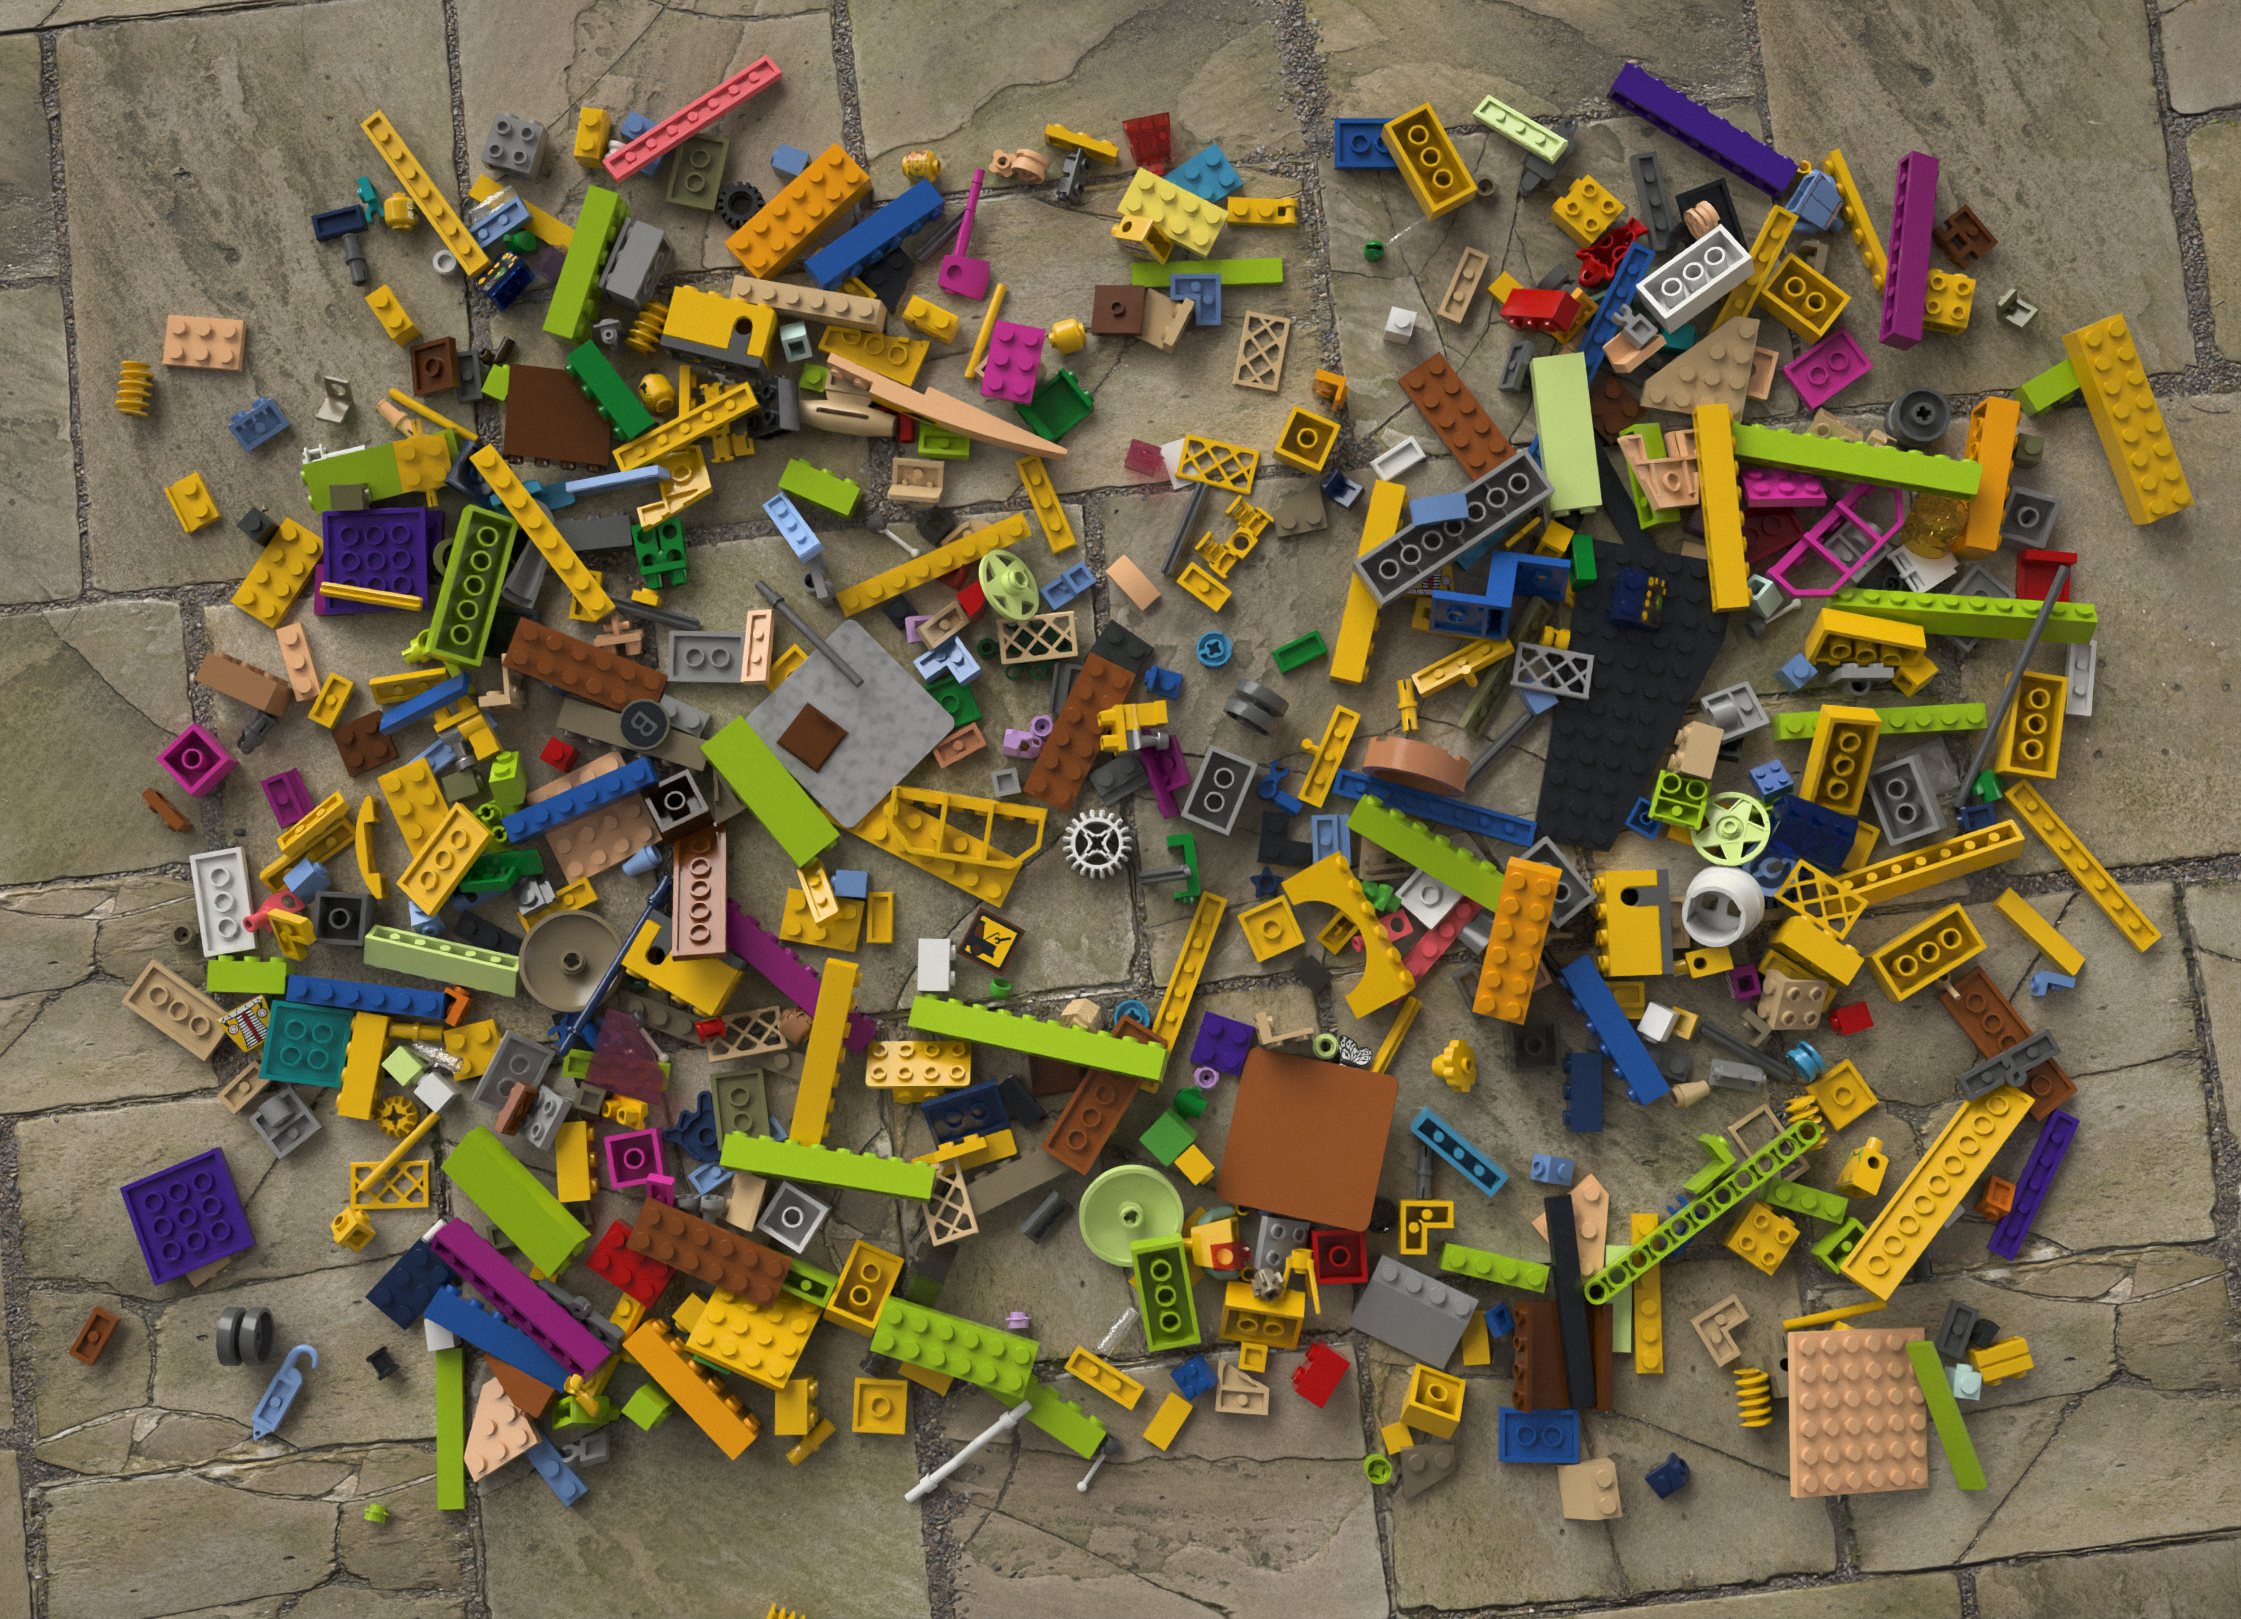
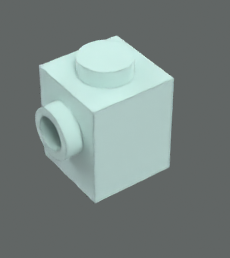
M804 320L779 326L781 341L788 363L813 357Z
M1753 574L1747 581V587H1750L1752 590V602L1749 603L1748 610L1768 619L1784 599L1775 584L1766 578Z
M1956 1363V1367L1945 1366L1944 1372L1954 1397L1979 1400L1982 1374L1974 1371L1973 1366Z

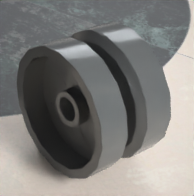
M1916 387L1906 391L1888 407L1884 416V428L1887 435L1897 439L1896 446L1906 450H1918L1928 446L1947 430L1951 421V409L1946 398L1939 391L1929 387Z
M1240 678L1234 689L1240 699L1229 698L1223 711L1248 729L1267 737H1273L1278 728V723L1273 717H1284L1289 708V703L1268 688L1251 680Z
M228 1307L223 1311L216 1334V1350L220 1364L223 1366H239L243 1362L247 1366H263L266 1364L270 1357L274 1340V1322L270 1309L267 1307H252L247 1311L244 1307Z

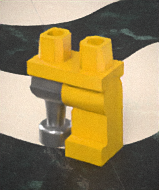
M465 695L455 701L460 713L452 716L447 706L433 712L437 723L434 725V728L439 734L441 741L450 746L457 756L458 761L455 765L459 772L478 765L475 756H468L464 743L469 740L475 750L474 753L478 761L486 762L499 753L505 752L488 719L484 715L483 709L477 706L470 696Z
M1166 700L1143 704L1114 705L1111 709L1098 713L1099 727L1111 726L1112 735H1102L1100 737L1101 751L1114 752V756L1133 754L1140 748L1155 746L1158 751L1168 750L1169 737L1167 730H1157L1154 735L1141 734V729L1162 728L1168 723Z

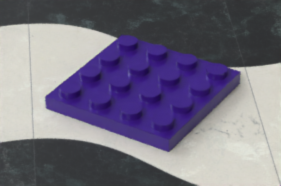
M427 508L322 511L324 582L420 597L423 599L421 611L431 610ZM325 596L326 614L413 611Z
M221 1147L207 1151L120 1188L154 1286H159L257 1245Z

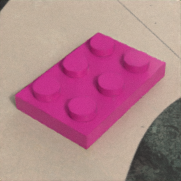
M996 320L980 395L1031 406L1046 330Z
M1843 326L1784 367L1780 372L1811 412L1874 366Z
M1756 468L1739 470L1738 480L1748 507L1826 505L1827 496L1818 475L1777 468L1771 470Z

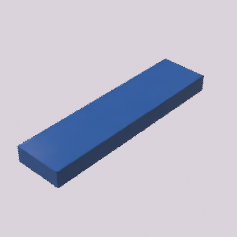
M464 671L384 713L379 731L384 736H388L467 695L470 676Z

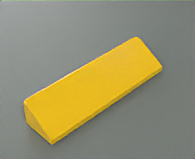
M345 814L342 818L335 820L326 827V830L321 835L315 836L306 843L301 851L294 853L290 857L284 854L262 870L259 879L273 894L288 889L283 878L305 857L313 863L319 861L323 864L355 840L356 827Z
M2008 887L1991 906L2065 976L2074 977L2085 961V958L2015 891Z

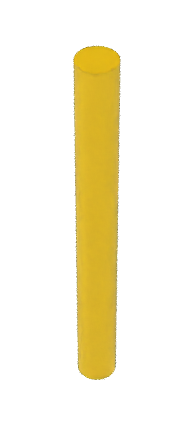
M998 284L963 376L968 380L974 379V369L979 365L1007 289L1003 284Z
M390 389L388 393L390 398L445 429L457 428L459 436L464 440L472 439L479 443L480 437L397 389Z
M432 1111L358 1188L366 1194L441 1118L440 1114Z
M1880 1300L1847 1306L1782 1321V1327L1784 1331L1794 1330L1887 1309V1304Z

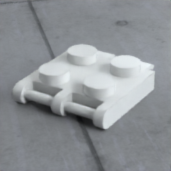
M1929 530L1923 532L1886 556L1888 560H1892L1900 572V575H1898L1900 579L1904 578L1912 592L1919 593L1928 591L1956 573L1954 567L1959 565L1950 549L1944 553L1941 550L1947 544L1937 530L1933 533H1930Z

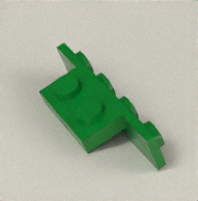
M536 849L481 853L463 877L459 886L462 893L473 892L478 894L484 891L495 890L504 892L512 887L520 875L542 874L544 867L539 852Z

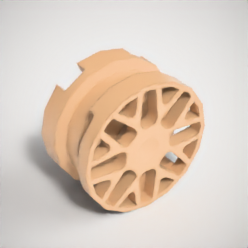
M1017 150V160L1013 162L1010 171L1013 174L1016 171L1018 173L1017 177L1024 181L1035 180V184L1043 183L1045 178L1044 171L1050 165L1049 160L1032 150Z
M1707 201L1698 203L1695 209L1691 208L1684 214L1686 225L1697 240L1719 226L1717 221L1720 220V217L1714 207Z

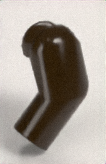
M504 336L497 349L483 348L479 352V359L489 366L503 363L507 360L516 342Z

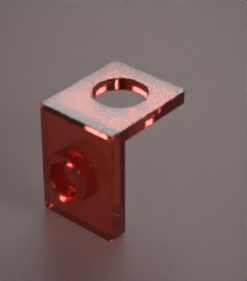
M963 563L961 568L942 575L935 580L959 592L971 569Z
M1240 1238L1234 1242L1210 1245L1214 1271L1245 1268L1248 1265V1260H1251L1250 1245L1246 1244L1245 1238ZM1221 1249H1228L1232 1252L1233 1259L1229 1264H1222L1218 1260L1217 1255Z

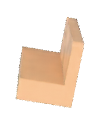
M1620 332L1606 343L1602 349L1616 373H1630L1667 342L1663 335L1655 334L1653 338L1638 350Z

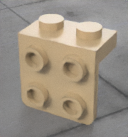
M894 457L892 485L887 493V499H891L897 504H907L909 501H916L922 506H933L934 503H938L943 493L945 461Z
M1767 969L1760 1003L1757 1007V1016L1773 1030L1816 1029L1819 1024L1828 983L1824 980H1791L1776 969Z

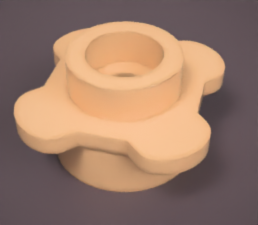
M1000 149L994 151L993 162L989 165L990 172L1006 178L1011 177L1013 173L1010 170L1013 162L1017 160L1016 155L1005 154Z

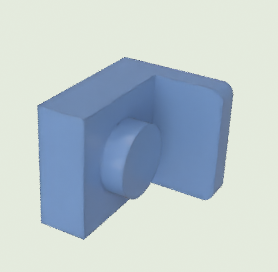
M2035 971V975L2031 977L2029 983L2031 996L2044 998L2047 989L2063 992L2064 988H2074L2076 978L2047 971Z

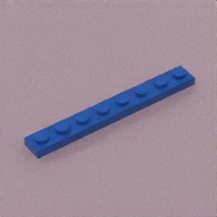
M1341 768L1337 770L1331 793L1359 801L1364 794L1368 796L1370 794L1375 795L1383 801V805L1390 809L1397 808L1404 814L1527 848L1532 846L1537 822Z

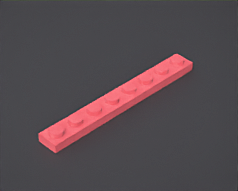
M765 55L602 160L603 166L618 184L783 78L781 70L768 55Z

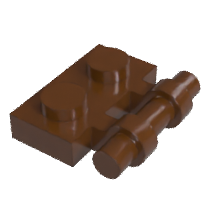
M1966 204L1943 222L1949 228V231L1945 233L1938 226L1931 233L1936 239L1935 243L1939 247H1943L1951 256L1950 260L1954 265L1957 263L1963 271L1971 265L1965 257L1967 254L1970 253L1977 260L1998 243L1996 238ZM1954 236L1964 246L1961 250L1951 241V238Z

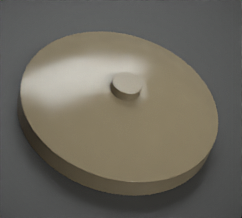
M574 909L552 913L538 921L529 930L522 942L518 959L522 982L528 993L542 1006L560 1013H581L623 944L616 930L606 920L594 913ZM624 965L597 1007L605 1003L619 987L624 975Z

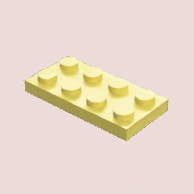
M1141 167L1117 209V214L1122 217L1130 215L1154 219L1175 244L1205 259L1229 217L1228 211Z

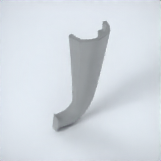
M534 499L552 524L555 523L550 509L541 501ZM530 538L515 567L502 586L500 595L520 607L532 610L548 561Z

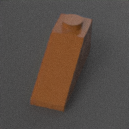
M486 1352L483 1356L514 1406L521 1409L519 1415L533 1422L535 1417L543 1421L559 1392Z

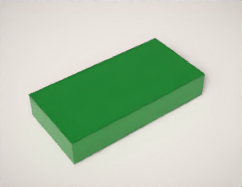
M1318 630L1312 631L1271 651L1282 675L1328 653Z

